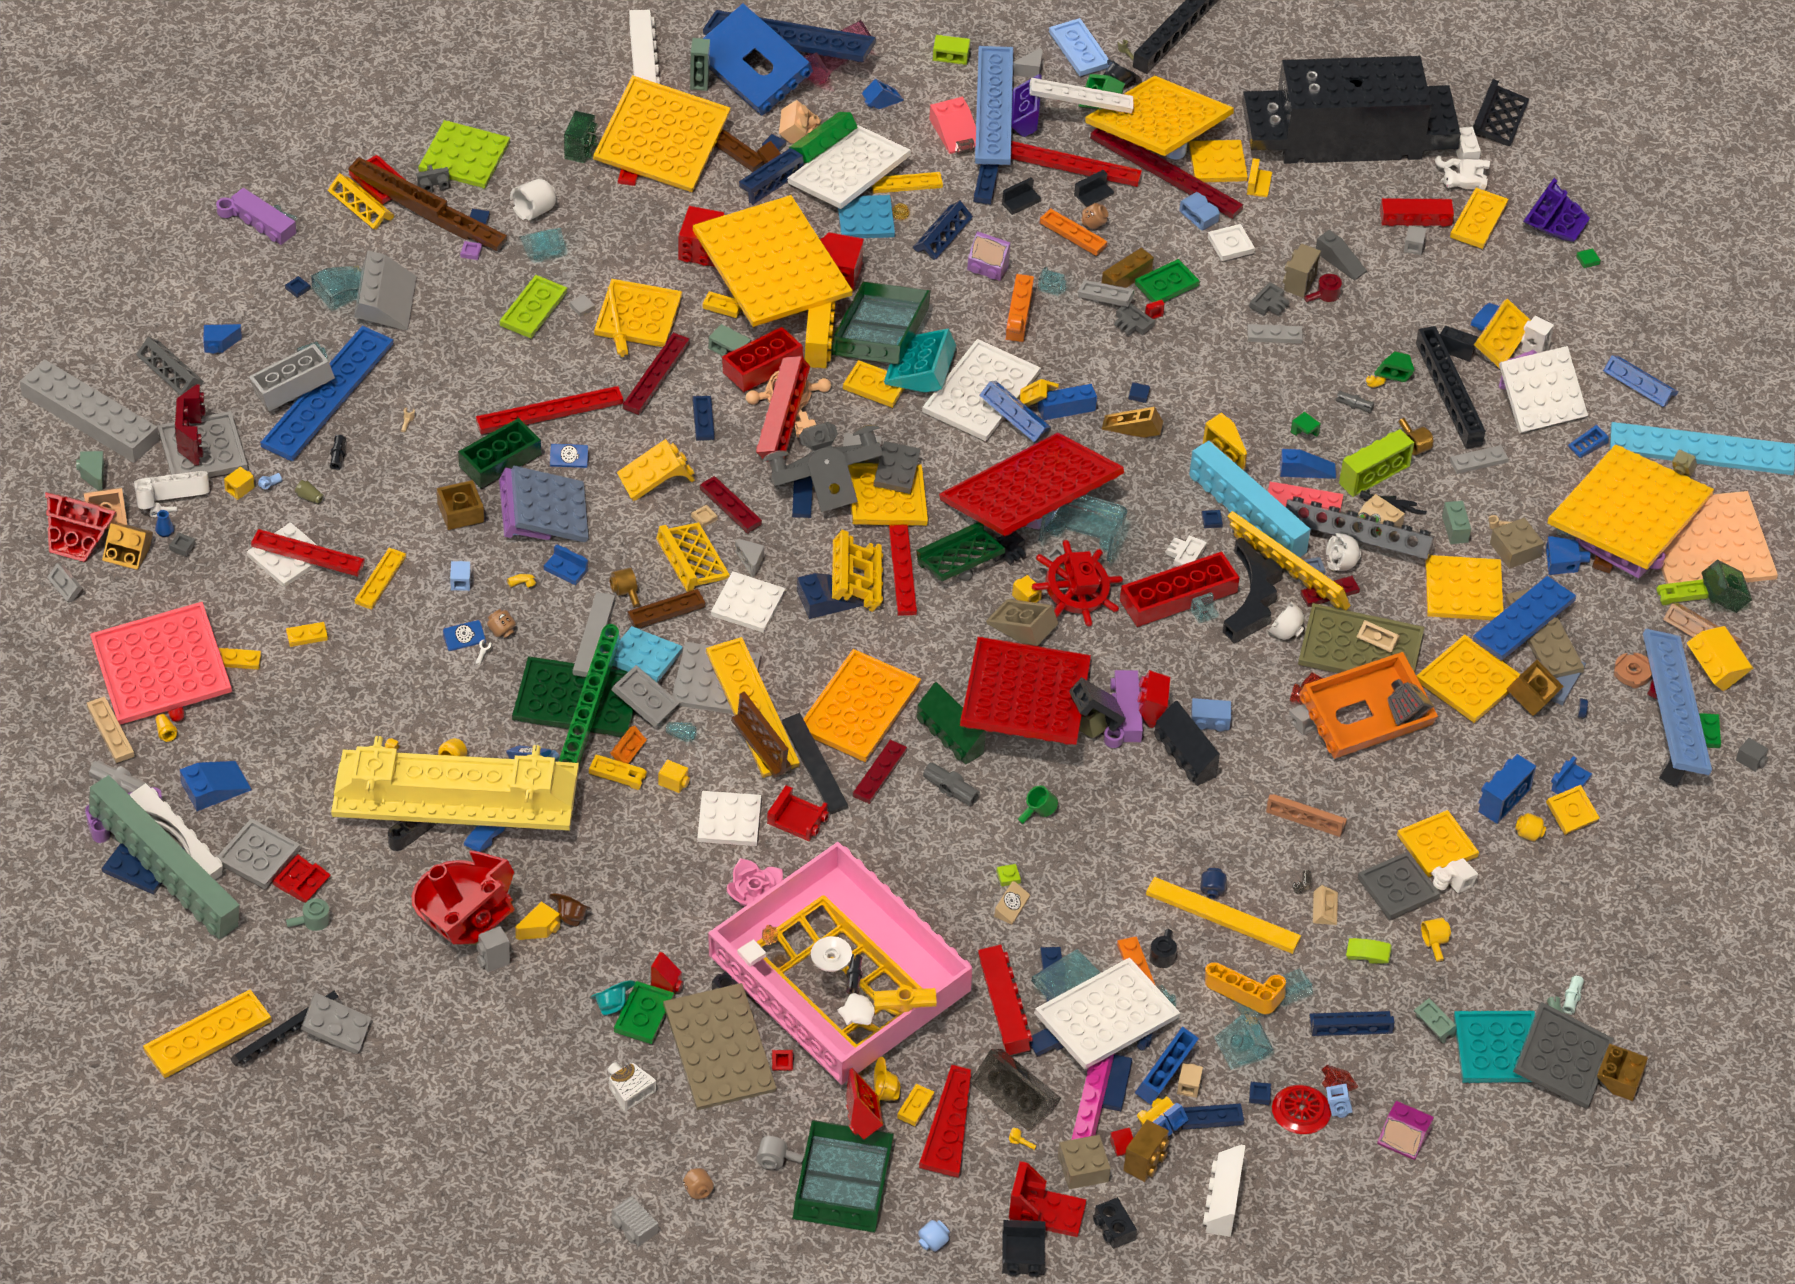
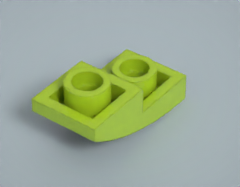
M1349 938L1346 956L1349 960L1389 963L1392 945L1370 939Z

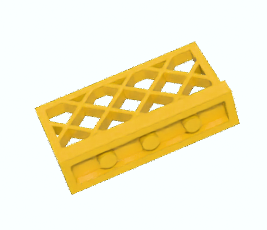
M699 522L669 529L667 525L659 526L656 540L687 592L694 590L695 586L725 580L730 577ZM696 529L699 534L696 536L688 532ZM672 534L681 535V540L673 537ZM686 537L691 540H694L695 542L693 544H690L688 542H685L684 539ZM698 542L701 544H705L706 549L696 546V544ZM680 546L686 547L690 549V551L688 553L682 551L680 549ZM693 551H696V552H698V553H701L702 556H701V558H700V557L695 556V555H693V554H691V553H692ZM705 555L712 557L714 559V562L705 560ZM688 559L698 562L697 565L688 563ZM700 564L710 567L709 571L700 568ZM712 570H719L722 574L712 573ZM698 572L705 575V577L698 579L695 573Z

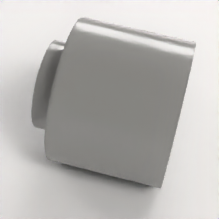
M774 1136L762 1138L756 1157L757 1162L762 1167L778 1169L782 1167L784 1158L801 1164L803 1155L787 1150V1144L784 1140Z

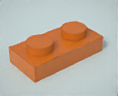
M632 726L610 754L615 760L629 764L647 739L636 726Z

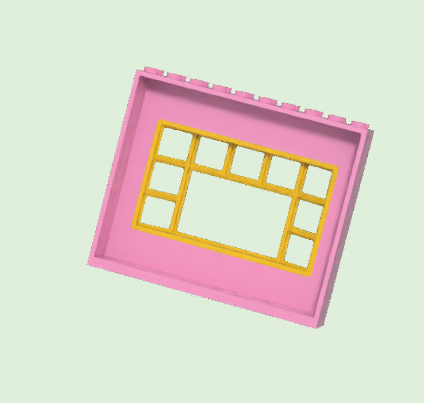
M839 842L829 847L708 933L709 956L732 979H735L739 984L742 983L744 990L841 1085L848 1081L849 1070L852 1067L857 1073L861 1072L880 1056L887 1053L971 991V964L967 960H963L953 947H949L945 943L941 935L932 931L927 922H923L913 909H909L899 896L896 897L886 884L878 880L874 872L869 871L860 859H856L850 850L845 846L843 847ZM822 905L837 926L822 938L836 937L840 933H844L857 946L852 951L854 958H856V954L865 953L879 967L864 979H860L859 987L870 998L874 1000V990L868 984L883 973H886L899 987L905 985L912 989L935 988L937 1006L913 1008L909 1012H901L898 1009H881L896 1016L881 1027L872 1023L869 1025L851 1023L841 1030L784 975L786 971L811 955L813 945L822 939L817 936L805 916ZM800 922L814 943L797 955L782 933L795 923ZM774 938H777L791 960L777 968L765 957L749 967L737 954V950L753 939L760 947H763ZM847 965L844 969H842V971L845 974L847 973L849 966ZM875 1010L874 1016L881 1010ZM858 1027H863L873 1032L858 1044L847 1036Z

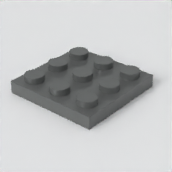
M1409 851L1358 873L1357 878L1389 920L1440 898V892Z

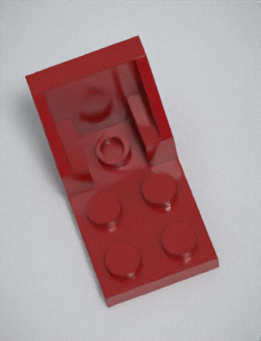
M1020 1161L1011 1193L1008 1219L1045 1221L1046 1231L1078 1237L1087 1199L1046 1191L1047 1181L1029 1163Z

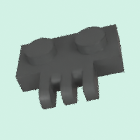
M1269 282L1250 301L1249 307L1262 315H1265L1268 311L1279 315L1290 302L1282 297L1285 290Z
M1131 303L1128 307L1122 306L1116 311V316L1119 319L1115 321L1114 325L1119 327L1121 331L1125 330L1127 335H1130L1135 330L1143 335L1155 326V320Z

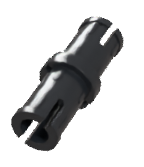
M336 435L334 437V445L330 451V468L332 470H340L342 468L346 437L343 435Z
M852 954L849 963V969L846 973L848 978L846 992L848 994H853V989L855 990L854 993L859 994L860 979H862L863 975L861 971L863 957L860 954H856V960L854 959V954Z

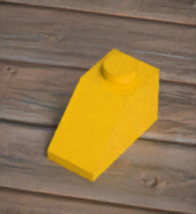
M541 901L515 926L516 939L547 938L552 933H556L561 925L560 913Z

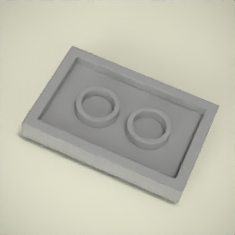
M637 665L611 689L654 727H657L680 703Z
M315 993L301 1030L357 1054L360 1051L371 1017Z

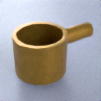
M1405 418L1398 421L1406 435L1414 442L1412 455L1415 456L1432 449L1433 436L1425 427L1412 430Z
M632 568L612 572L609 578L612 592H616L617 596L629 594L633 607L640 606L636 593V577Z

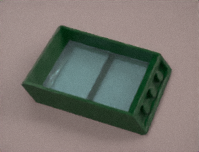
M863 281L833 336L831 355L900 364L929 309L931 290Z
M812 1120L792 1219L875 1233L894 1133L876 1130L863 1139L859 1134L855 1135L848 1125Z

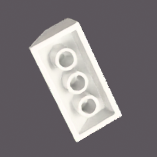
M1239 1145L1219 1152L1217 1161L1213 1160L1211 1173H1215V1178L1210 1177L1208 1190H1212V1195H1207L1206 1207L1210 1209L1209 1213L1205 1212L1203 1224L1207 1225L1206 1233L1231 1237L1245 1145Z

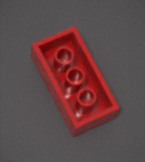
M780 327L722 356L723 374L745 392L769 380L774 373L779 371L783 358L799 356L804 358L803 345L783 327Z

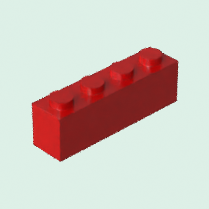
M1382 198L1380 217L1381 224L1388 226H1452L1454 210L1452 199Z

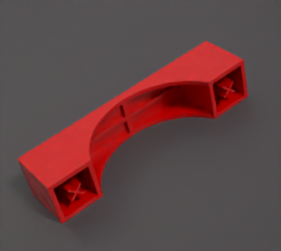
M694 206L688 207L678 235V260L715 267L695 235L693 225L724 216V212ZM828 232L820 241L853 290V293L863 264L864 239Z

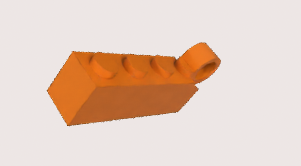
M1016 274L1005 340L1024 342L1033 293L1034 276Z

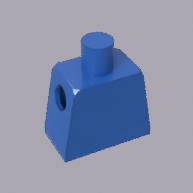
M1548 536L1546 544L1548 575L1575 573L1579 570L1580 562H1590V552L1579 551V542L1577 540Z

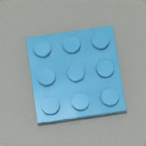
M631 626L620 639L612 666L629 672L637 665L658 683L680 656L683 646Z

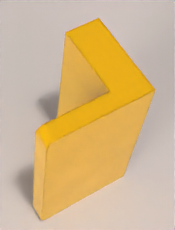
M1253 158L1247 195L1268 197L1272 172L1259 170L1260 159Z
M1040 379L1020 389V401L1027 407L1047 398V392L1059 388V384Z

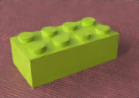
M1399 429L1389 433L1380 440L1374 441L1371 445L1361 448L1358 452L1346 456L1342 461L1339 484L1352 497L1360 494L1361 490L1366 491L1410 467L1414 442Z

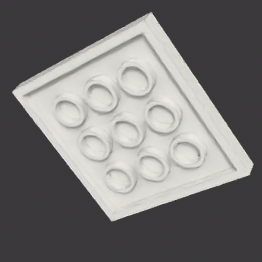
M1568 346L1499 363L1519 433L1588 416Z

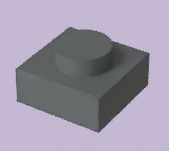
M178 532L169 544V550L187 556L196 544L195 539Z

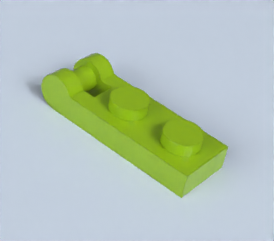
M1708 579L1662 584L1656 588L1658 595L1661 596L1660 601L1662 605L1712 598L1713 595Z

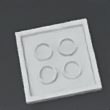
M291 522L275 532L278 535L317 545ZM254 547L247 551V556L284 588L317 566Z
M732 571L711 610V616L764 633L785 594V588Z
M702 791L697 842L757 846L761 795Z

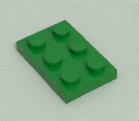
M1179 259L1135 279V285L1151 302L1159 300L1166 302L1199 286L1200 280Z
M636 981L614 1026V1032L652 1044L666 1016L663 1002L674 999V993Z

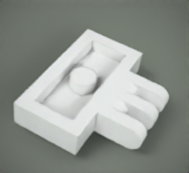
M1190 535L1186 542L1174 538L1165 553L1175 558L1173 565L1177 567L1198 560L1206 548V542Z

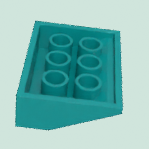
M949 328L915 335L900 364L890 363L884 383L920 392H936L941 390L957 346Z

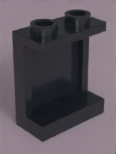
M1081 677L1070 689L1069 692L1079 712L1086 716L1093 708L1105 715L1106 723L1111 731L1114 732L1126 719L1114 696Z
M1003 1220L1002 1274L1010 1276L1027 1274L1032 1277L1044 1275L1045 1221Z

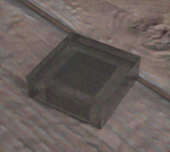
M973 138L956 141L955 154L957 158L974 154L975 142Z

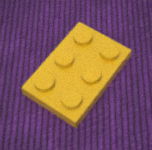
M859 360L843 383L844 390L892 408L905 388L886 385L884 383L887 374L886 370Z

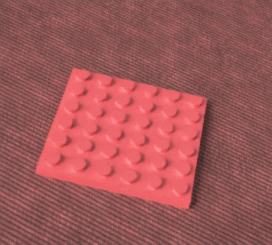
M203 602L90 634L116 719L120 725L232 692Z

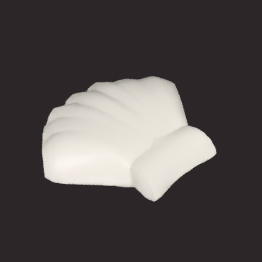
M853 993L849 995L845 1005L838 1009V1013L843 1017L846 1025L851 1023L869 1025L874 1018L875 1010L867 997Z

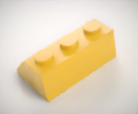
M1725 626L1701 631L1687 642L1714 685L1722 691L1727 690L1754 669Z

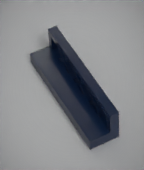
M789 148L740 180L739 187L748 192L749 203L754 205L786 184L788 177L803 167V155Z
M961 200L950 204L916 242L913 249L916 252L925 250L935 260L973 217ZM960 210L966 217L964 220L959 219ZM950 222H955V230H950ZM941 232L945 233L946 241H941ZM931 243H936V252L931 249Z
M1390 1011L1309 1014L1312 1036L1392 1034L1395 1024L1394 1016L1390 1015Z

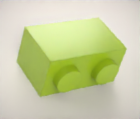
M936 35L932 61L967 65L970 39Z

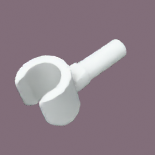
M155 503V506L150 508V516L157 517V513L160 510L177 511V507H164L159 503Z
M481 640V650L476 664L480 665L485 653L492 649L491 642L487 648H483L485 640Z

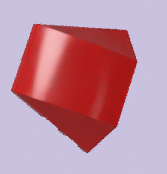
M45 492V498H47L46 515H48L49 525L47 529L49 552L86 562L117 511L72 497Z

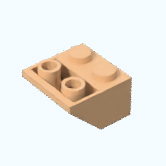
M796 100L781 110L779 135L789 143H795L820 125L821 119Z

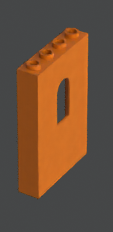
M1403 652L1305 684L1300 691V700L1308 709L1309 717L1316 724L1319 735L1323 737L1326 748L1334 759L1433 725L1438 715L1433 707L1420 719L1397 726L1387 701L1388 697L1395 692L1391 686L1392 682L1401 679L1403 684L1407 682L1414 684L1427 697ZM1365 700L1373 715L1351 724H1342L1336 718V711Z

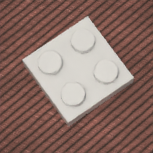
M1241 224L1208 232V239L1221 261L1253 254L1255 251V247Z

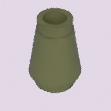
M301 480L295 488V493L298 494V497L319 504L324 498V495L309 481Z

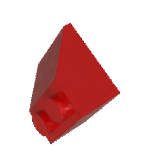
M1151 670L1148 671L1145 677L1142 676L1140 679L1139 687L1141 692L1138 695L1137 702H1139V712L1149 728H1154L1156 721L1168 707L1171 677Z

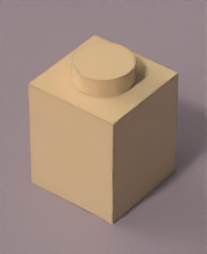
M1182 1064L1177 1094L1197 1098L1203 1067L1195 1064Z

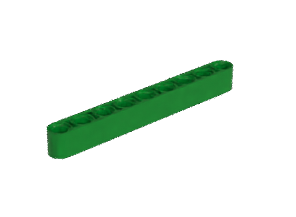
M608 624L601 631L559 762L579 763L580 765L620 643L619 629L616 625Z

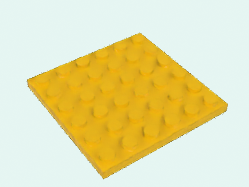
M632 75L593 155V159L693 192L731 112V108Z
M1154 75L1124 93V95L1133 96L1132 113L1102 108L1086 116L1085 122L1121 139L1142 146L1147 150L1166 156L1234 114V107Z

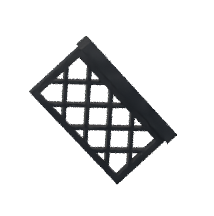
M1492 79L1474 122L1473 130L1476 136L1479 134L1503 145L1510 146L1529 98L1498 86L1499 81ZM1498 92L1505 95L1506 98L1501 99ZM1518 100L1523 102V104L1517 106L1514 101ZM1510 102L1512 107L1507 108L1504 103ZM1499 104L1502 109L1496 110L1494 105ZM1515 111L1518 116L1512 117L1510 112ZM1505 113L1507 118L1502 119L1499 114ZM1489 116H1495L1497 120L1491 121ZM1511 122L1513 127L1508 128L1505 123ZM1500 124L1503 129L1497 130L1495 125ZM1490 127L1493 132L1483 130V128ZM1506 133L1509 137V140L1503 138L1501 134Z

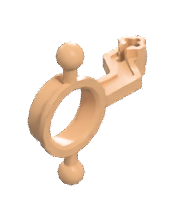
M779 371L771 376L765 392L758 393L755 390H751L746 394V401L754 405L759 400L767 399L770 403ZM822 378L813 384L808 379L806 380L804 393L802 394L795 419V430L798 438H800L799 435L803 428L816 425L815 420H809L806 411L802 412L801 409L808 404L811 398V391L819 390L825 393L830 390L831 382L826 378Z

